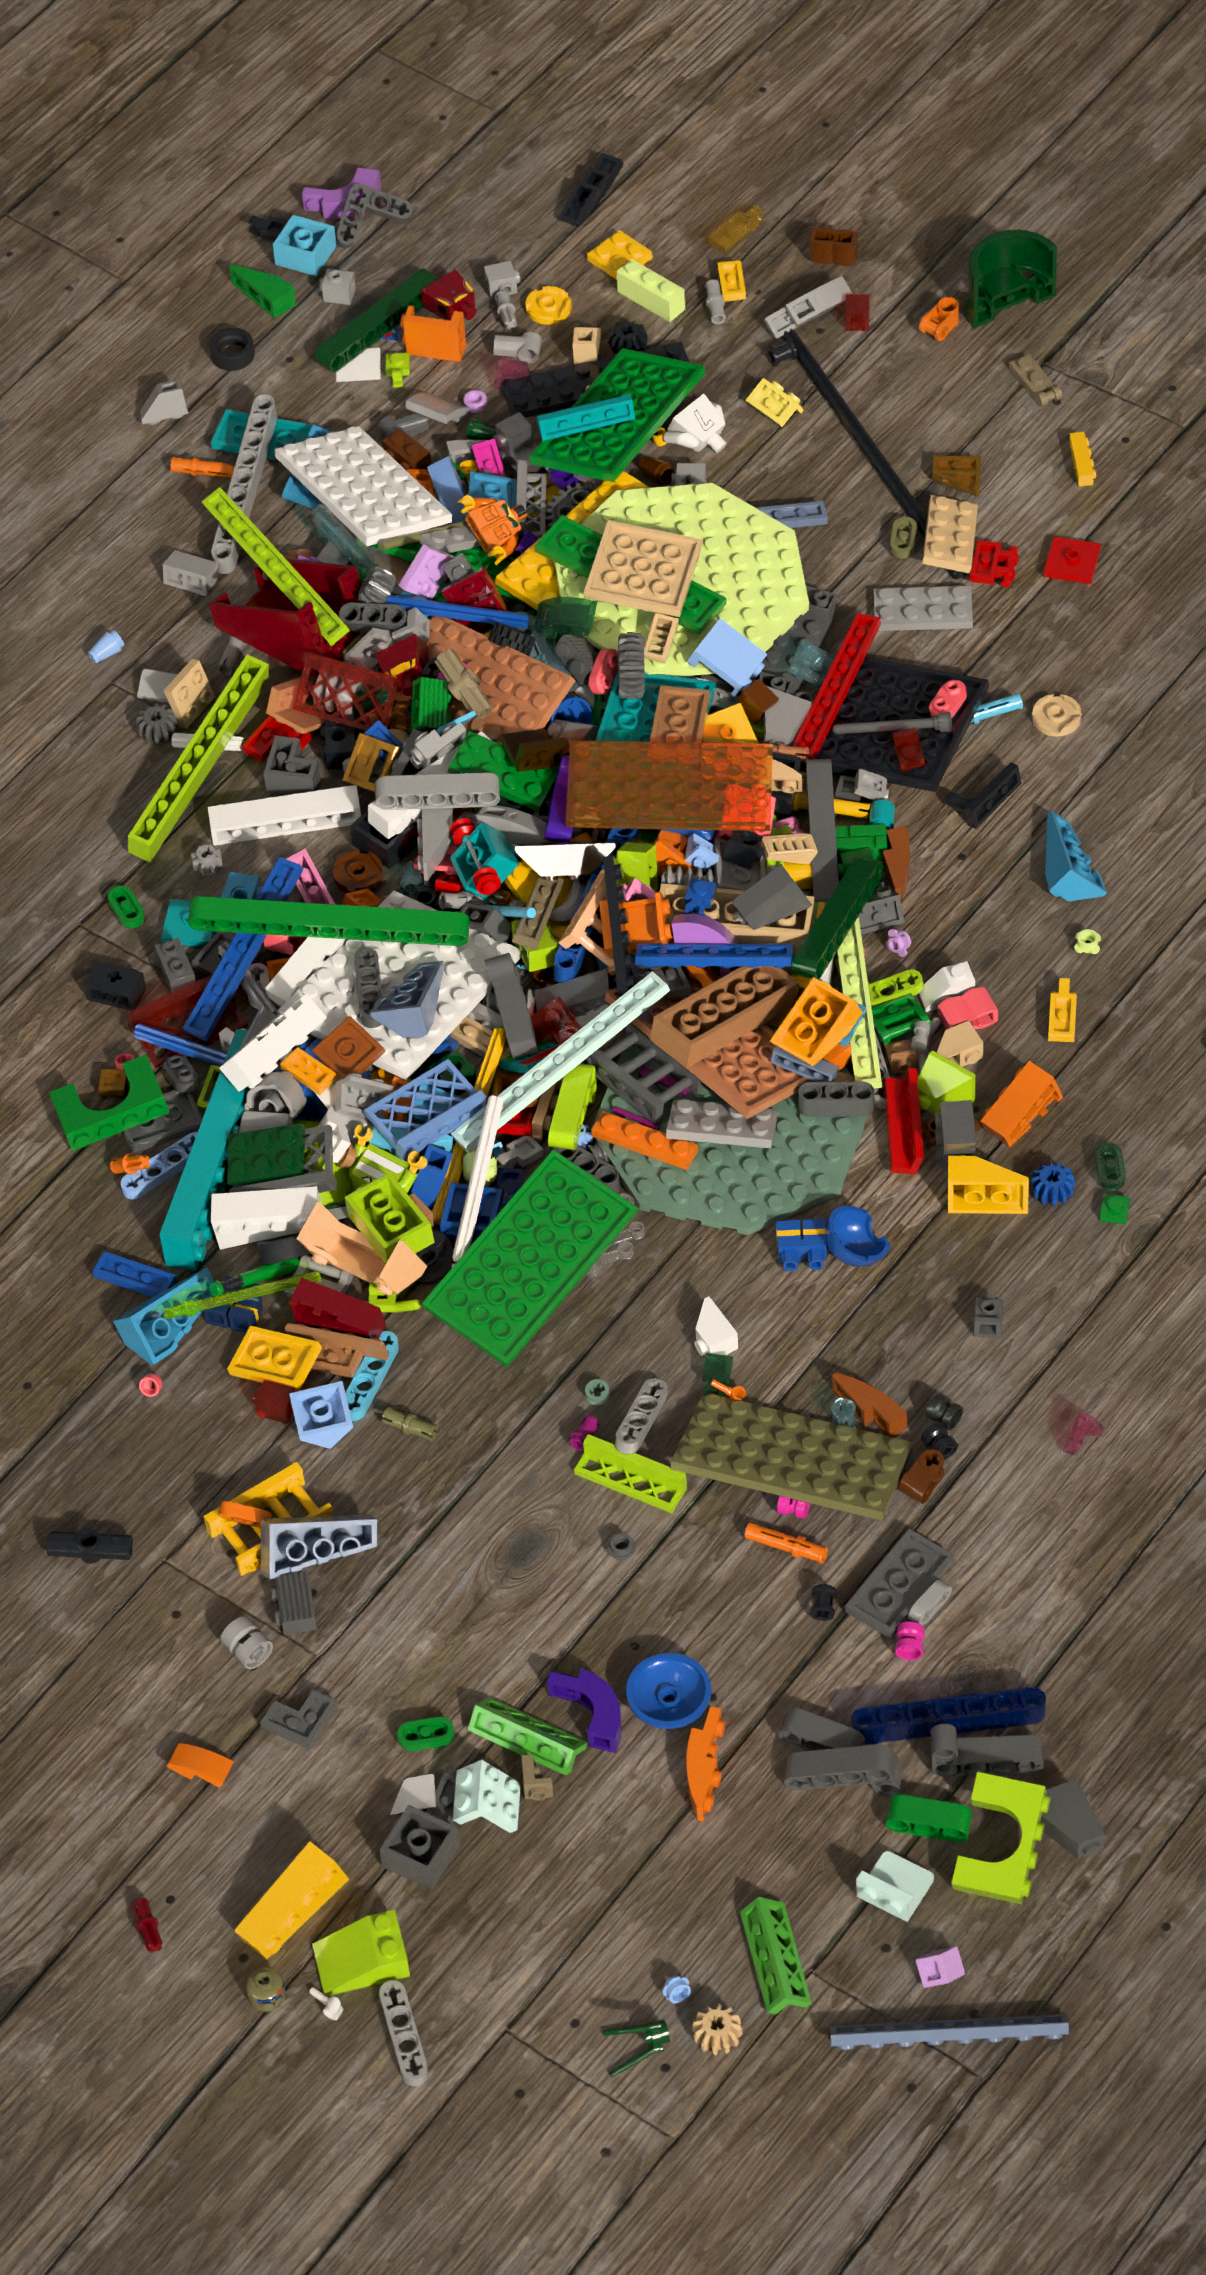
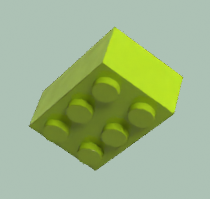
M390 1172L344 1197L349 1218L385 1264L399 1240L405 1242L414 1253L435 1243L431 1223Z

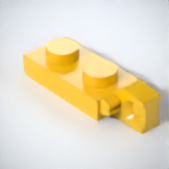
M1059 978V992L1051 993L1048 1041L1074 1042L1077 994L1069 992V978Z

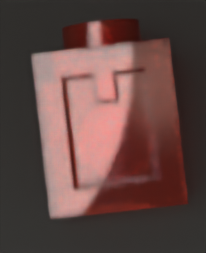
M917 728L893 733L895 750L901 771L926 766Z

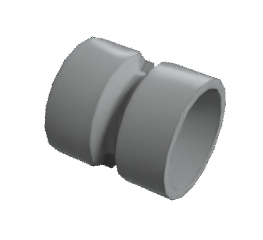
M246 1616L232 1621L224 1629L220 1638L221 1643L232 1654H235L239 1662L247 1669H254L267 1660L273 1650V1643L262 1632H259L258 1628Z

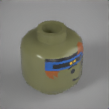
M261 1968L254 1971L248 1977L246 1983L248 1999L255 2009L269 2012L281 2006L286 1993L283 1978L277 1971L270 1968Z

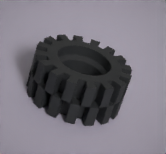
M495 621L488 640L503 648L508 646L509 649L513 648L529 656L536 638L519 629Z

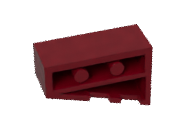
M302 1277L289 1301L297 1324L301 1323L311 1328H327L337 1333H352L358 1337L379 1339L386 1326L380 1307Z

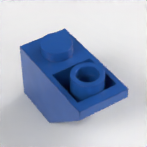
M428 1144L423 1154V1157L427 1159V1165L425 1168L417 1170L418 1175L411 1187L409 1196L414 1193L432 1210L447 1174L453 1153Z

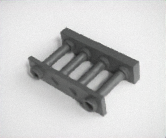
M632 1023L626 1026L625 1038L605 1051L597 1049L584 1060V1064L595 1065L596 1077L654 1125L663 1120L664 1103L686 1088L696 1095L701 1092L702 1081L650 1041V1038ZM632 1045H637L643 1050L642 1053L622 1066L617 1065L611 1060ZM650 1059H654L661 1065V1067L640 1081L635 1080L629 1075V1073ZM667 1074L678 1080V1082L659 1095H654L647 1089Z

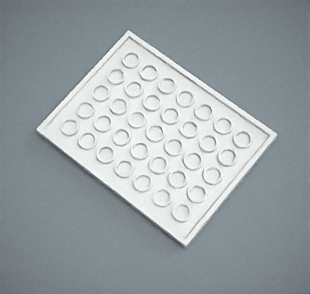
M394 890L378 906L383 908L437 911ZM470 928L468 943L463 946L346 939L333 956H330L324 962V965L319 970H316L277 1011V1016L305 994H308L327 1017L309 1034L323 1040L350 1015L386 1051L373 1065L407 1081L493 988L484 960L510 953L514 963H516L521 958V951L519 948L504 941H494L488 935L478 933ZM371 948L377 952L382 997L386 998L390 995L389 989L403 984V977L418 964L437 961L444 962L434 1021L427 1035L417 1039L412 1037L402 1038L384 1025L377 1028H367L362 1025L355 971V953L359 949ZM364 960L365 966H369V960ZM365 976L362 979L364 981H372L375 978L372 976ZM368 994L364 996V998L372 1000L375 999L376 996L373 994Z

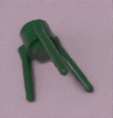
M664 2019L647 2023L646 2025L603 2031L604 2036L642 2032L645 2045L651 2044L652 2046L611 2071V2077L629 2069L654 2053L664 2051L663 2044L670 2042L669 2030Z

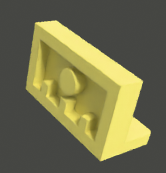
M763 378L746 399L748 404L781 427L784 426L795 411L800 414L804 411L799 405L800 399L791 392L788 395L783 392L784 388L774 380L770 383Z

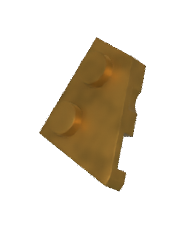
M933 456L932 480L971 495L980 496L981 456Z

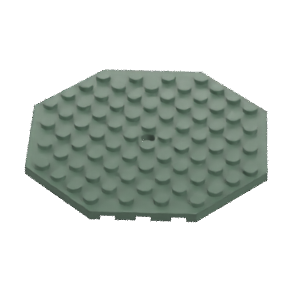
M765 1024L775 1033L779 1028L777 1026ZM637 1045L630 1046L621 1053L617 1065H624L642 1053L643 1050ZM650 1059L643 1064L653 1070L661 1067L654 1059ZM643 1065L629 1073V1075L635 1080L640 1081L641 1078H639L638 1072ZM844 1067L837 1072L834 1082H855V1079L847 1068ZM701 1082V1092L698 1095L688 1091L685 1097L676 1095L664 1103L663 1120L657 1125L660 1126V1132L666 1133L673 1099L729 1104ZM658 1083V1086L653 1084L647 1089L654 1095H659L668 1087ZM608 1087L592 1128L602 1111L613 1114L612 1110L615 1106L646 1120L648 1119ZM797 1092L769 1107V1109H778L771 1149L689 1141L698 1145V1153L688 1170L593 1137L594 1142L600 1141L608 1155V1163L618 1170L620 1181L639 1210L650 1212L652 1209L664 1212L665 1216L685 1221L687 1218L701 1221L702 1225L718 1229L728 1227L736 1229L737 1233L749 1235L775 1224L776 1221H782L841 1195L845 1178L850 1171L856 1148L859 1146L869 1115L860 1117L805 1116L799 1111ZM625 1117V1118H624V1119H627V1120H630V1121H632V1122H635V1123H638V1124H639V1122H637V1121H635V1120H633V1119H631V1118H629V1117Z

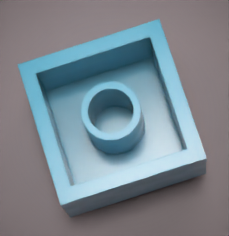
M292 215L273 243L275 265L317 276L336 248L334 226Z

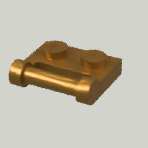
M359 733L343 780L375 792V784L370 781L382 749L388 751L379 778L390 776L393 762L397 755L400 756L402 748Z

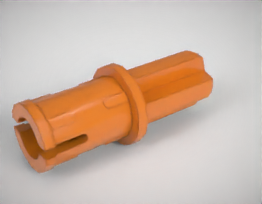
M129 1153L123 1157L113 1158V1161L110 1162V1169L115 1174H134L138 1170L148 1169L150 1167L148 1162L150 1158L147 1155L136 1156Z

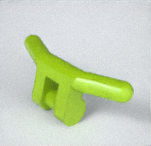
M369 1284V1302L367 1303L380 1307L382 1312L397 1313L421 1308L419 1300L397 1302V1295L393 1293L390 1297L388 1296V1299H378V1296L386 1295L376 1289L377 1286Z

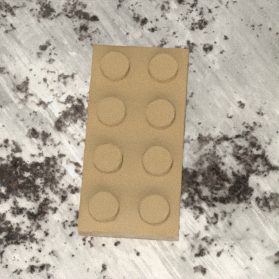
M931 495L922 564L970 573L977 520V504Z

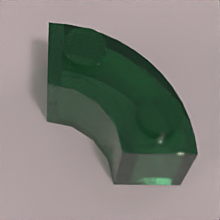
M574 597L546 599L538 604L533 632L540 633V636L545 638H557L560 635L566 634L575 637L587 636L593 627L597 601Z

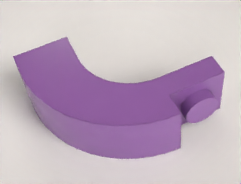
M357 168L351 183L336 190L304 187L302 193L304 210L323 212L324 219H340L347 195L352 186L363 184L379 191L381 190L380 170ZM357 191L355 194L356 199L353 205H358L362 197L360 191ZM354 211L346 213L347 218L357 215Z
M699 914L675 915L672 921L675 944H738L736 938L724 925L710 917ZM719 966L721 978L735 971L740 966L730 968Z

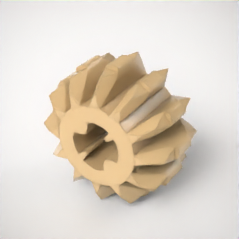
M720 2003L715 2010H712L707 2005L705 2013L698 2012L696 2022L692 2024V2031L695 2033V2043L701 2044L703 2052L712 2049L713 2054L716 2056L718 2050L722 2049L728 2054L730 2051L729 2046L737 2047L739 2044L738 2038L743 2034L739 2015H734L731 2007L723 2011Z

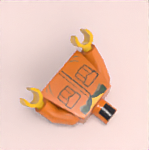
M466 495L457 501L464 504L465 508L461 512L463 514L468 512L465 520L487 557L489 558L492 555L496 557L495 565H498L505 557L513 553L519 541L518 533L521 530L518 521L527 517V512L522 504L510 509L505 500L472 498L470 495Z

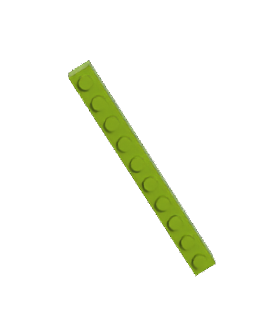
M248 654L245 656L128 835V853L148 862L152 861L269 681L268 663Z

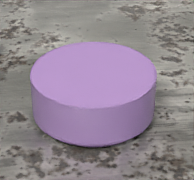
M473 390L464 395V406L470 408L471 413H478L486 409L487 396L484 392Z

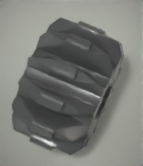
M374 567L361 585L358 599L363 603L385 604L387 597L390 596L396 584V576L386 568Z
M157 703L154 707L146 705L145 711H139L138 718H136L138 734L148 744L155 741L158 745L162 740L168 743L169 737H172L178 729V720L172 709H169L166 704L161 707Z

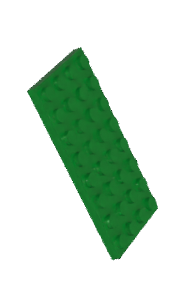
M622 348L571 408L630 394L635 419L542 441L529 456L531 464L614 482L704 376L705 366Z
M553 1149L423 1301L422 1308L507 1368L638 1213V1208Z

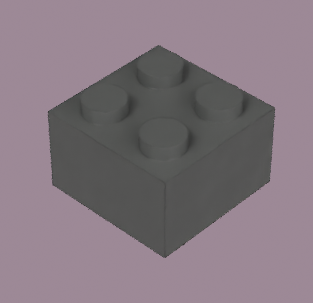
M408 1805L380 1848L382 1867L433 1890L461 1846L458 1827Z

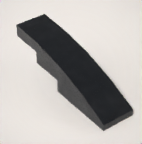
M602 153L595 167L589 168L583 181L578 180L558 219L580 227L598 206L624 165L623 160Z

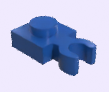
M697 879L690 880L685 896V914L696 911L699 915L705 916L704 907H711L716 892L715 882Z

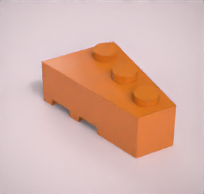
M1028 1061L1025 1066L1018 1069L1014 1077L1015 1079L1009 1086L1001 1090L998 1100L992 1107H988L982 1115L981 1123L985 1131L1008 1147H1011L1031 1128L1029 1122L1037 1115L1043 1117L1047 1113L1045 1108L1053 1100L1059 1102L1063 1098L1054 1077L1031 1061Z

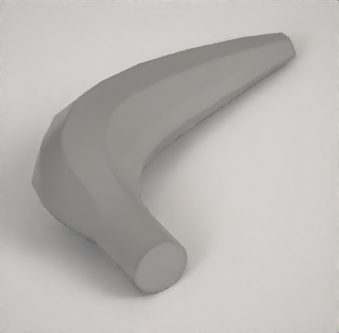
M573 879L567 899L558 908L552 910L549 920L565 922L572 919L584 892L582 879Z

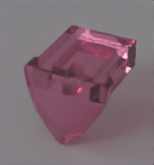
M498 359L495 388H502V382L505 381V378L516 379L529 376L528 363L525 361Z
M1080 1412L1071 1424L1063 1452L1073 1456L1082 1445L1085 1435L1102 1436L1104 1427L1094 1417L1085 1412Z

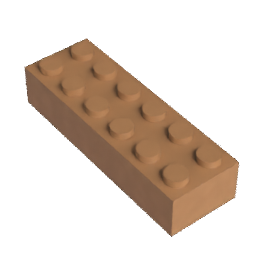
M742 966L654 1016L650 1041L687 1069L792 1008L796 1002L799 982L781 968L773 966L749 968Z

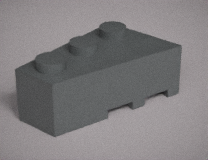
M603 969L535 990L537 1016L546 1029L586 1025L610 1006L605 1001L606 992L616 988L617 984L608 970Z
M972 1100L940 1102V1113H935L936 1161H941L942 1171H948V1156H974L976 1135Z

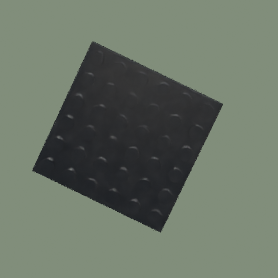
M865 656L816 759H831L832 772L855 776L857 771L862 769L883 776L887 779V783L936 792L989 688V682L987 679ZM958 680L966 686L967 697L952 717L951 732H940V730H935V728L835 734L832 731V727L836 724L931 718L929 705L946 682ZM801 762V766H806V763Z

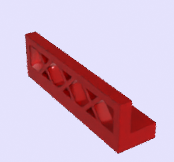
M909 1068L904 1079L886 1078L883 1085L890 1173L916 1175L924 1159L917 1069Z

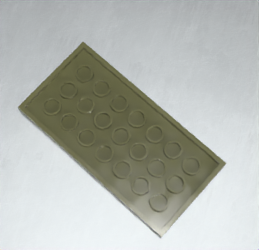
M704 1392L671 1460V1469L883 1521L913 1451V1442L740 1400L733 1401L731 1398Z

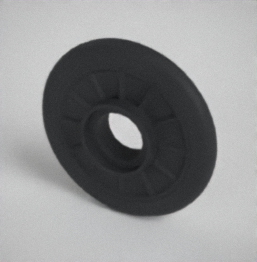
M432 1230L435 1243L415 1253L420 1259L425 1252L434 1253V1258L430 1262L425 1263L427 1268L415 1283H435L443 1279L452 1269V1264L455 1263L452 1257L455 1246L445 1234Z

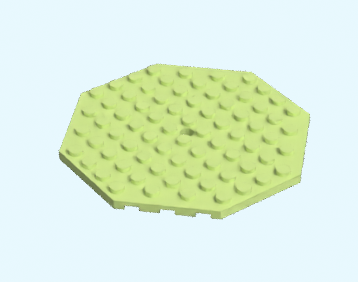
M713 483L617 490L581 523V525L603 535L609 520L703 539V547L692 581L726 597V605L700 635L679 625L666 663L644 658L646 674H663L677 677L716 674L700 661L695 668L687 663V661L720 618L762 651L766 652L779 635L783 636L794 625V621L809 610V600L795 531ZM554 561L565 630L572 634L576 632L579 635H583L587 642H590V645L599 650L615 649L618 652V637L621 633L627 632L641 633L644 637L645 646L655 612L584 598V590L588 578ZM660 627L657 628L658 630H662V631H666V632H669V631H670V630H668V629H664V628H660ZM655 634V636H654V637H658V638H662V639H666V640H667V638H668V637H664V636H660V635H656V634ZM652 642L653 645L665 647L664 644ZM652 649L649 650V652L659 655L663 654V652Z

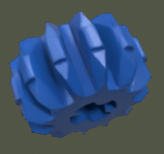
M1050 1161L1048 1166L1040 1163L1038 1170H1033L1030 1189L1035 1200L1041 1199L1043 1205L1047 1202H1052V1205L1055 1207L1058 1201L1065 1204L1067 1198H1072L1074 1193V1176H1072L1070 1168H1064L1062 1162L1057 1166L1052 1161Z

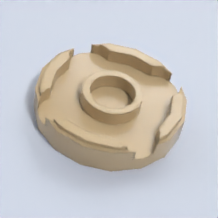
M1052 694L1040 698L1034 704L1032 710L1033 725L1038 731L1048 736H1066L1074 732L1080 726L1082 718L1080 705L1075 699L1060 694V697H1053Z

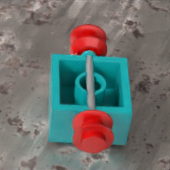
M460 818L450 826V834L454 842L460 845L451 855L450 859L464 889L487 900L488 897L499 889L503 881L515 870L519 863L510 849V845L503 832L483 822L475 828L472 820Z

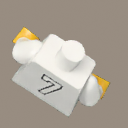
M702 394L672 419L667 432L662 427L657 430L658 435L652 436L654 444L656 446H664L667 443L678 444L691 448L696 452L709 445L716 453H719L727 444L719 436L725 426L722 408L719 404L710 402L706 395Z

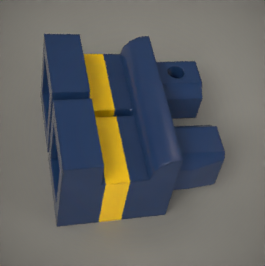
M226 1276V1278L224 1279V1281H225V1280H228V1279H231V1278H233V1277ZM255 1283L249 1285L246 1290L237 1287L224 1291L219 1297L212 1296L203 1307L206 1323L227 1329L230 1326L231 1330L247 1333L250 1326L257 1327L263 1312L262 1285Z

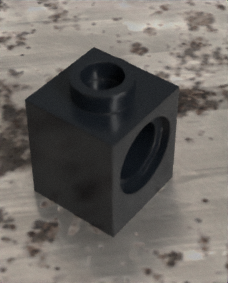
M734 826L722 859L751 870L754 860L759 862L764 851V847L760 846L763 836Z

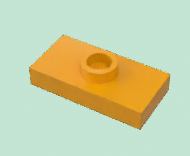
M299 1047L280 1063L282 1070L291 1073L295 1079L318 1095H321L337 1080V1073Z

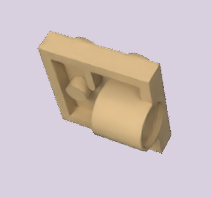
M191 659L164 689V693L178 720L179 726L185 729L190 727L215 698L200 661Z

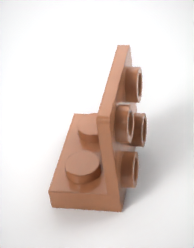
M300 677L271 688L266 713L274 717L277 722L294 728V731L306 734L309 731L325 726V716H330L306 703L309 695L310 680L305 677Z

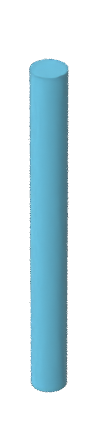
M486 905L495 907L503 916L534 918L536 915L534 908Z

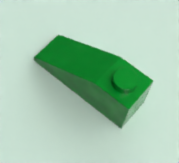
M233 264L229 266L231 284L273 318L278 317L296 305L294 287L289 282L286 283L279 276Z

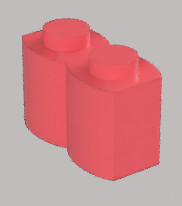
M985 987L971 988L962 996L944 999L938 1005V1017L941 1019L946 1030L966 1021H969L974 1029H982L998 1021V1009Z

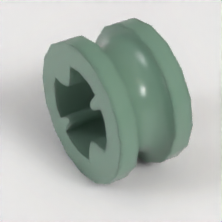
M594 1379L587 1383L585 1394L590 1404L600 1406L609 1400V1386L604 1380ZM600 1389L601 1396H595L594 1390Z

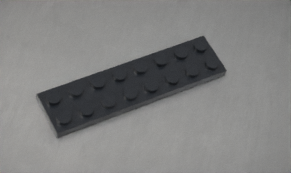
M682 341L639 351L690 362ZM615 356L501 382V389L511 416L520 412L524 418L571 408L586 391L587 385H591Z

